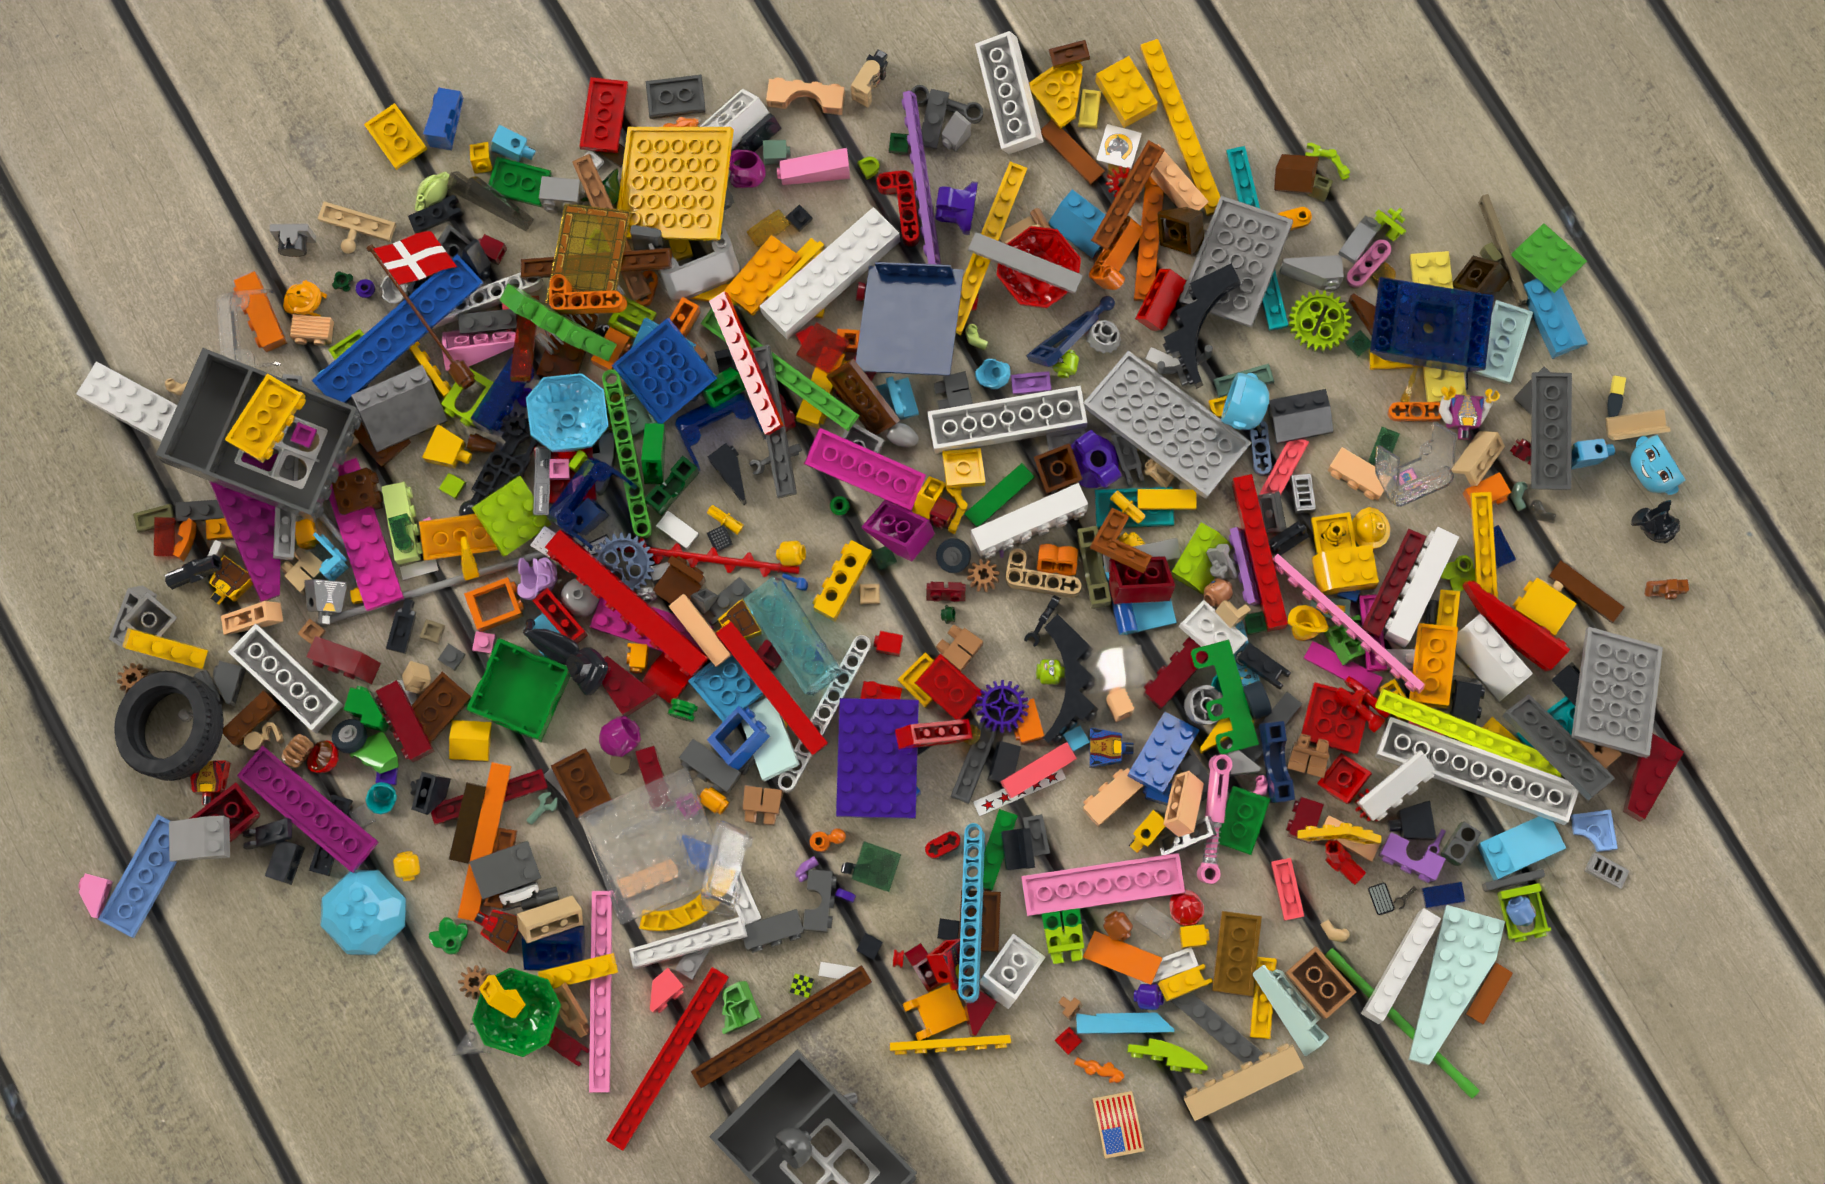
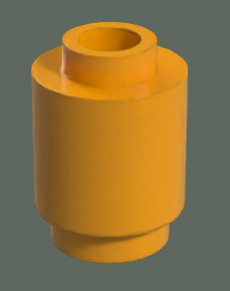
M713 787L705 788L699 796L701 804L719 815L726 810L730 803L726 800L727 797Z

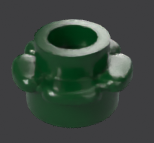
M945 605V609L941 610L942 621H945L946 624L955 622L956 612L954 607Z

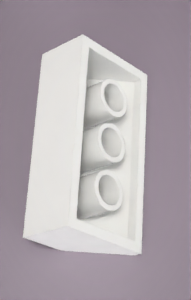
M742 89L700 127H732L734 129L732 149H734L743 139L742 136L767 116L769 111L759 97Z
M1481 614L1458 632L1456 653L1499 702L1533 674Z
M1418 751L1357 803L1372 821L1375 819L1380 821L1388 814L1386 812L1391 806L1396 808L1403 802L1401 798L1406 793L1409 796L1418 789L1416 786L1422 780L1426 783L1434 776L1432 772L1435 768L1422 751Z

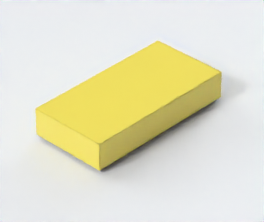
M1082 89L1078 127L1097 129L1101 91Z

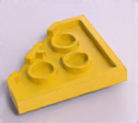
M1080 62L1053 69L1052 66L1029 82L1031 94L1059 129L1076 117L1083 74V66Z

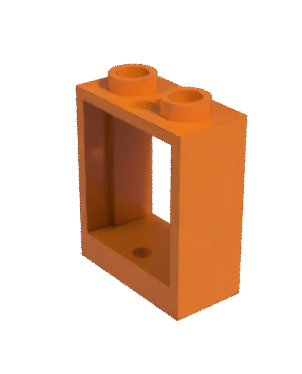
M506 577L464 593L476 629L479 632H484L524 616L522 611L525 608L522 600L517 599L515 581L511 582ZM506 586L515 610L484 621L475 597Z

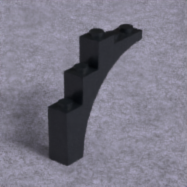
M1232 263L1189 283L1191 287L1189 294L1194 302L1176 310L1178 316L1175 318L1181 329L1164 337L1166 343L1162 345L1167 355L1171 353L1173 359L1178 357L1182 368L1186 367L1189 372L1186 374L1190 385L1194 384L1196 389L1203 386L1196 358L1197 342L1201 327L1216 303L1227 293L1241 285Z
M1058 614L1044 627L1055 641L1061 653L1066 676L1065 696L1060 713L1053 726L1043 737L1051 746L1058 744L1064 738L1063 734L1067 730H1072L1077 725L1079 718L1084 723L1090 722L1096 717V712L1099 710L1083 694L1084 691L1087 692L1094 686L1096 679L1080 664L1082 660L1086 661L1092 655L1091 651L1093 648Z

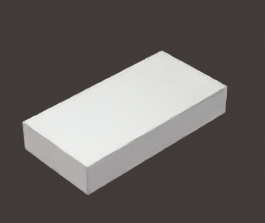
M669 511L666 512L656 525L657 528L686 549L691 546L699 535L698 532Z

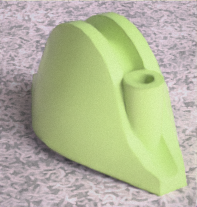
M442 172L425 178L417 190L415 211L418 212L445 199L451 175L447 172Z

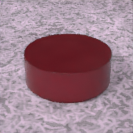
M858 282L856 301H864L866 284L863 282Z

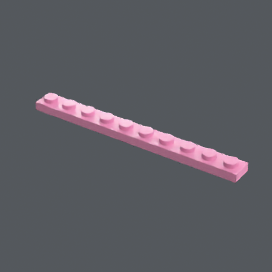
M1279 554L1273 558L1275 570L1280 575L1284 573L1288 577V582L1296 588L1298 586L1302 589V594L1310 601L1313 599L1321 612L1324 614L1326 612L1332 616L1331 620L1340 627L1342 625L1347 629V635L1353 640L1357 638L1361 642L1360 646L1369 653L1371 651L1375 654V659L1382 666L1386 664L1391 669L1390 673L1394 677L1403 679L1406 682L1404 685L1411 692L1416 691L1419 694L1424 689L1425 684L1286 560Z
M592 891L591 958L612 953V891ZM612 974L591 979L590 1093L610 1092Z

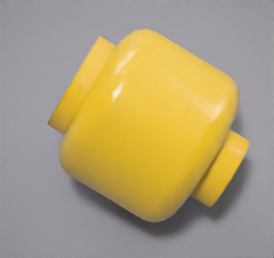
M784 541L780 544L779 549L776 550V558L780 560L783 566L801 565L803 560L806 559L805 546L799 541Z
M412 851L398 853L397 857L393 859L395 875L398 878H403V881L414 880V876L420 873L419 858Z

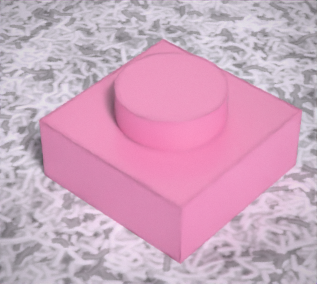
M550 459V480H570L569 459Z
M476 631L472 651L491 654L494 649L496 635Z

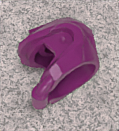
M734 150L731 152L729 165L731 185L735 188H754L759 186L766 176L765 166L760 157L755 152L749 150ZM740 160V165L736 166L734 162Z
M626 716L614 718L601 727L599 734L601 749L611 756L623 757L639 745L641 741L640 728L635 721Z

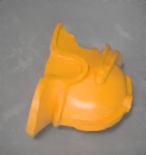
M305 280L302 284L292 285L287 290L283 304L284 310L290 314L296 313L299 315L321 317V315L314 313V311L320 305L322 297L327 299V294L321 292L315 284Z

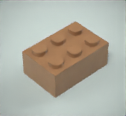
M1316 946L1284 973L1323 1020L1327 1019L1356 993L1354 988Z

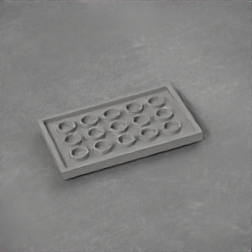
M1221 196L1179 300L1180 303L1188 305L1194 302L1189 294V290H1191L1189 283L1232 263L1241 285L1227 293L1209 313L1252 328L1292 227L1293 220Z
M1588 627L1585 630L1571 738L1645 758L1650 756L1663 647Z

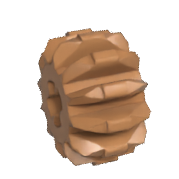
M980 559L979 566L973 562L972 566L974 569L969 568L968 573L971 575L967 576V580L972 581L970 584L971 588L978 585L977 592H980L981 587H984L985 592H988L987 586L995 589L994 583H999V579L996 576L1000 575V571H994L997 565L993 564L990 566V560L983 564V560ZM982 572H986L988 578L980 579L979 574L981 573L982 575Z
M130 663L129 668L123 666L125 672H118V675L122 677L117 680L118 684H122L119 689L125 691L126 694L136 682L147 676L149 670L147 668L143 669L141 664L136 666L134 663ZM137 678V681H131V679Z
M298 734L286 746L282 759L289 766L298 768L307 759L314 744L306 736Z
M478 965L474 966L473 971L470 967H467L468 974L463 972L460 974L465 979L458 980L459 984H464L459 990L461 992L466 991L465 997L467 998L472 994L473 1000L477 999L478 994L480 996V986L491 975L490 973L485 974L486 968L484 967L479 971ZM479 978V986L471 983L473 979L477 980Z

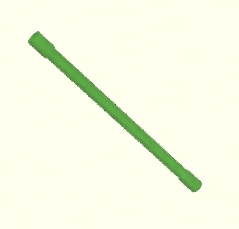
M1331 948L1324 956L1370 998L1374 989L1346 963L1345 959L1337 951ZM1391 1007L1387 1016L1413 1040L1416 1029ZM1437 1052L1433 1061L1471 1099L1474 1098L1480 1090L1468 1078L1464 1077L1442 1054Z

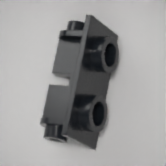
M1297 521L1268 540L1270 549L1275 556L1277 554L1283 555L1309 537L1305 525Z

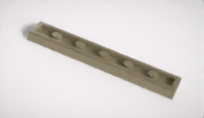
M1489 194L1482 195L1478 203L1495 247L1503 256L1500 261L1510 276L1508 282L1518 306L1524 305L1528 300L1525 288L1511 256Z

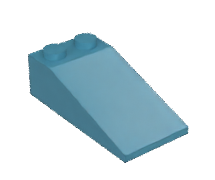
M1540 816L1476 845L1493 880L1501 879L1566 849L1554 822Z

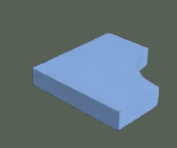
M1611 809L1572 814L1570 816L1573 835H1581L1588 838L1594 844L1596 852L1618 849Z

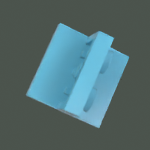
M892 376L886 378V384L875 386L900 420L919 415L908 377L894 381Z

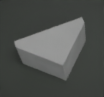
M1229 744L1226 749L1231 748L1232 745ZM1239 750L1226 753L1232 760V769L1230 770L1229 777L1257 774L1261 767Z

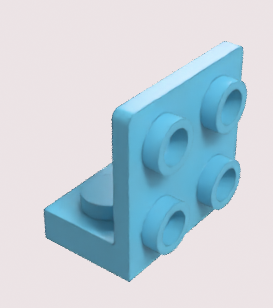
M315 532L313 536L333 556L321 564L319 571L328 580L335 581L349 568L345 564L347 559L323 534L319 536Z

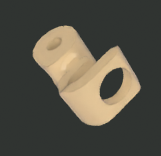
M267 722L262 728V734L254 731L246 735L244 738L245 747L257 752L261 746H264L265 740H271V730L274 731L276 741L282 744L284 737L280 727L274 723Z

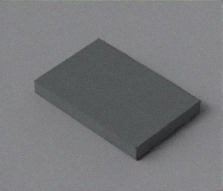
M701 74L645 81L650 119L706 112Z

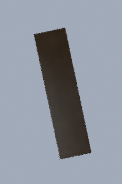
M466 782L449 860L469 863L486 786Z

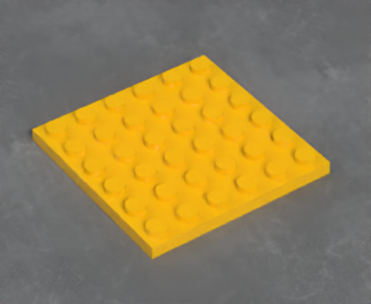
M628 127L617 211L630 213L626 229L627 239H632L630 233L631 226L637 225L661 230L663 240L720 241L734 133L732 127Z

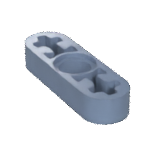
M1262 420L1259 424L1260 428H1264L1261 431V438L1254 440V438H1258V432L1254 430L1255 428L1250 429L1253 469L1258 476H1266L1272 467L1268 426ZM1263 443L1266 446V451L1263 453L1257 452L1255 445ZM1256 457H1264L1263 463L1265 466H1268L1265 468V471H1261V468L1257 467L1261 461L1260 458L1256 459Z

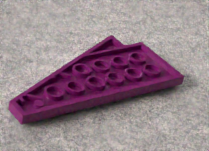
M244 452L241 461L269 472L275 464L278 453L272 455L268 460L265 459L264 463ZM209 481L260 602L279 597L280 559L273 558L275 506Z

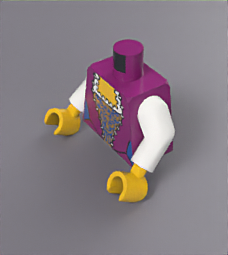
M1450 386L1449 392L1446 387L1441 389V393L1444 396L1441 399L1439 413L1448 429H1458V440H1469L1470 430L1480 427L1493 405L1492 401H1497L1500 397L1497 390L1491 396L1493 391L1487 389L1485 391L1487 399H1484V396L1456 395V389Z

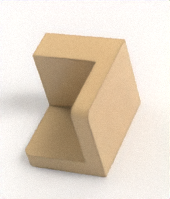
M1224 600L1215 612L1232 628L1241 622L1251 609L1245 604L1237 610L1230 601Z
M410 661L402 674L404 688L410 692L422 694L431 682L429 668L424 664Z

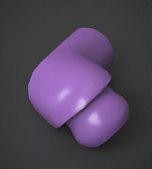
M814 856L803 862L795 872L799 882L806 881L808 879L806 872L819 865Z

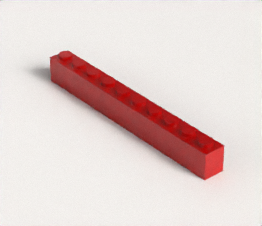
M559 529L545 546L548 550L547 554L553 560H560L563 563L561 565L563 569L568 573L573 572L578 576L576 580L583 586L587 584L592 588L590 592L598 599L602 597L606 601L605 605L613 612L617 610L621 614L620 618L628 625L632 623L636 627L635 631L641 637H648L651 640L649 642L651 646L656 650L661 649L666 653L664 657L671 663L675 661L680 665L678 669L683 674L694 676L709 659L704 652L564 530Z

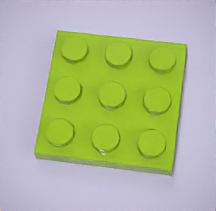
M517 476L471 507L503 557L539 534L544 526L549 527L552 525L546 515L533 514L534 496L521 476Z

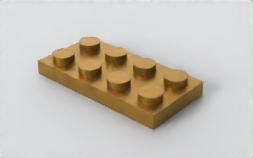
M1227 911L1221 912L1212 991L1253 996L1255 979L1253 973L1256 971L1262 916Z

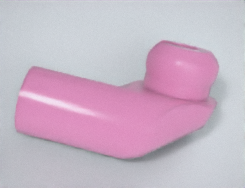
M1259 775L1256 778V788L1253 793L1265 796L1268 792L1267 778L1264 775Z

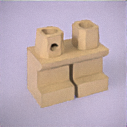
M299 547L294 552V556L299 561L293 566L287 560L280 568L286 574L285 577L305 596L304 582L311 578L303 570H306L314 579L320 580L324 576L319 571L323 562L310 551L307 552Z

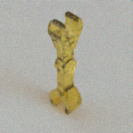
M1417 356L1413 357L1411 364L1414 369L1409 377L1408 386L1401 396V402H1409L1412 394V385L1416 380L1415 376L1418 368L1425 364V358L1422 359L1421 365H1417L1415 363Z

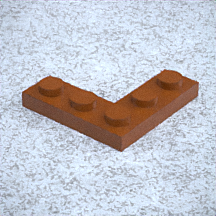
M1111 508L1090 549L1144 573L1152 556L1117 540L1129 519V515Z

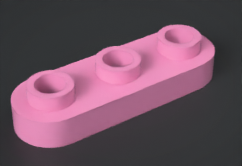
M1386 240L1374 242L1349 270L1346 280L1351 287H1361L1389 257L1391 253L1389 242ZM1383 249L1384 253L1380 254L1377 250ZM1369 262L1372 266L1366 267L1365 263ZM1357 276L1359 281H1354L1353 277Z

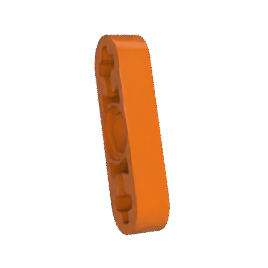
M1395 402L1388 409V416L1393 421H1439L1442 419L1440 413L1438 416H1435L1434 413L1428 412L1427 417H1425V407H1428L1427 411H1433L1434 408H1437V411H1439V402ZM1395 407H1397L1399 411H1405L1406 407H1408V417L1405 416L1406 412H1401L1399 416H1396V413L1392 411H1394ZM1419 407L1422 415L1419 417L1413 416L1411 409Z

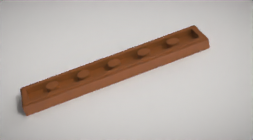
M1148 140L1091 239L1093 243L1108 250L1165 151L1164 148Z

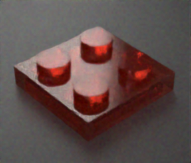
M816 322L796 353V356L824 373L829 374L850 343L848 340Z

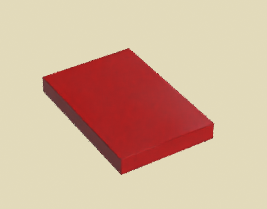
M939 654L914 682L954 720H961L978 701L977 696H982L980 693L981 689L942 654Z

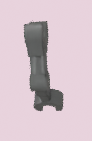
M800 444L789 447L790 456L795 457L799 455V452L802 451ZM770 456L762 461L752 460L749 463L750 466L758 465V469L753 472L754 475L764 472L765 465L771 463Z

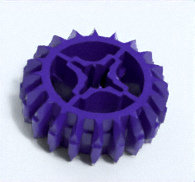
M1001 680V686H998L997 682L993 681L994 688L987 684L988 692L983 689L980 691L984 697L977 696V700L982 703L976 704V708L982 710L976 714L977 716L983 715L980 719L981 723H984L986 720L988 721L985 725L987 729L992 724L994 725L992 728L993 732L996 731L997 727H1000V733L1004 732V727H1007V731L1011 732V725L1017 729L1019 726L1016 722L1018 720L1021 723L1024 722L1023 718L1020 717L1021 714L1024 716L1028 715L1027 712L1023 711L1025 708H1029V705L1023 704L1028 701V698H1021L1025 692L1024 690L1017 692L1019 685L1011 688L1012 681L1008 682V686H1004V680ZM999 692V699L997 701L986 703L992 694ZM1005 692L1012 694L1018 704L1009 702L1006 699ZM1002 697L1004 705L1008 706L1003 711V716L1001 715L1000 707H997V704L1000 705ZM986 709L997 712L999 721L991 718ZM1018 710L1011 720L1005 721L1007 712Z

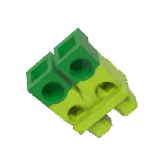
M1080 908L1061 911L1063 931L1059 911L1042 913L1041 917L1048 954L1051 955L1053 964L1064 963L1063 952L1070 951L1072 962L1082 960L1084 942Z

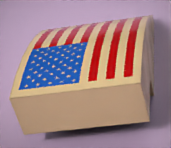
M1132 1091L1092 1098L1104 1159L1145 1151Z

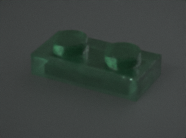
M1381 427L1368 463L1386 470L1400 433Z

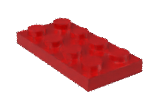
M590 77L579 145L580 150L618 153L628 81Z

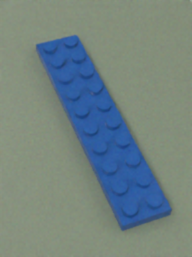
M458 254L452 258L458 268H451L434 274L408 296L431 329L484 284ZM404 300L319 373L312 382L324 395L347 403L352 399V394L361 391L429 331L408 302Z

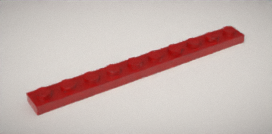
M711 967L607 1137V1142L622 1151L625 1150L730 977Z

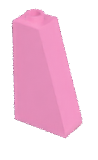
M847 148L780 161V168H777V178L781 179L782 185L850 179Z

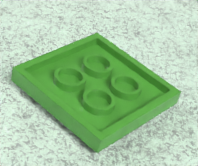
M1544 223L1511 254L1513 258L1553 293L1558 291L1587 262L1586 259Z

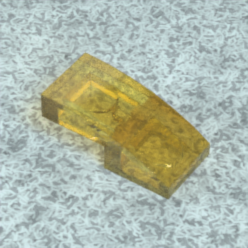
M778 209L751 227L747 234L756 247H761L771 235H779L791 224L782 211Z

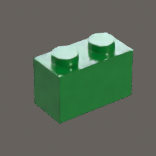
M730 367L716 375L717 379L706 387L701 394L705 402L715 408L743 392L746 388L740 374Z

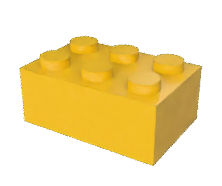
M1129 56L1096 73L1095 82L1123 128L1157 110V100Z

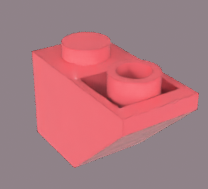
M669 968L652 981L650 1010L653 1013L657 1011L661 1013L668 1007V1001L672 998L676 1000L684 993L682 989L685 986Z

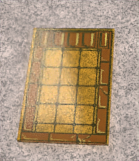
M565 203L550 279L556 274H562L570 281L572 292L616 291L631 211ZM564 281L560 282L557 288L563 287ZM549 287L545 302L546 304H549ZM582 299L576 302V307L581 305ZM597 299L594 303V306L599 305L601 299ZM559 301L557 305L562 306L564 301Z

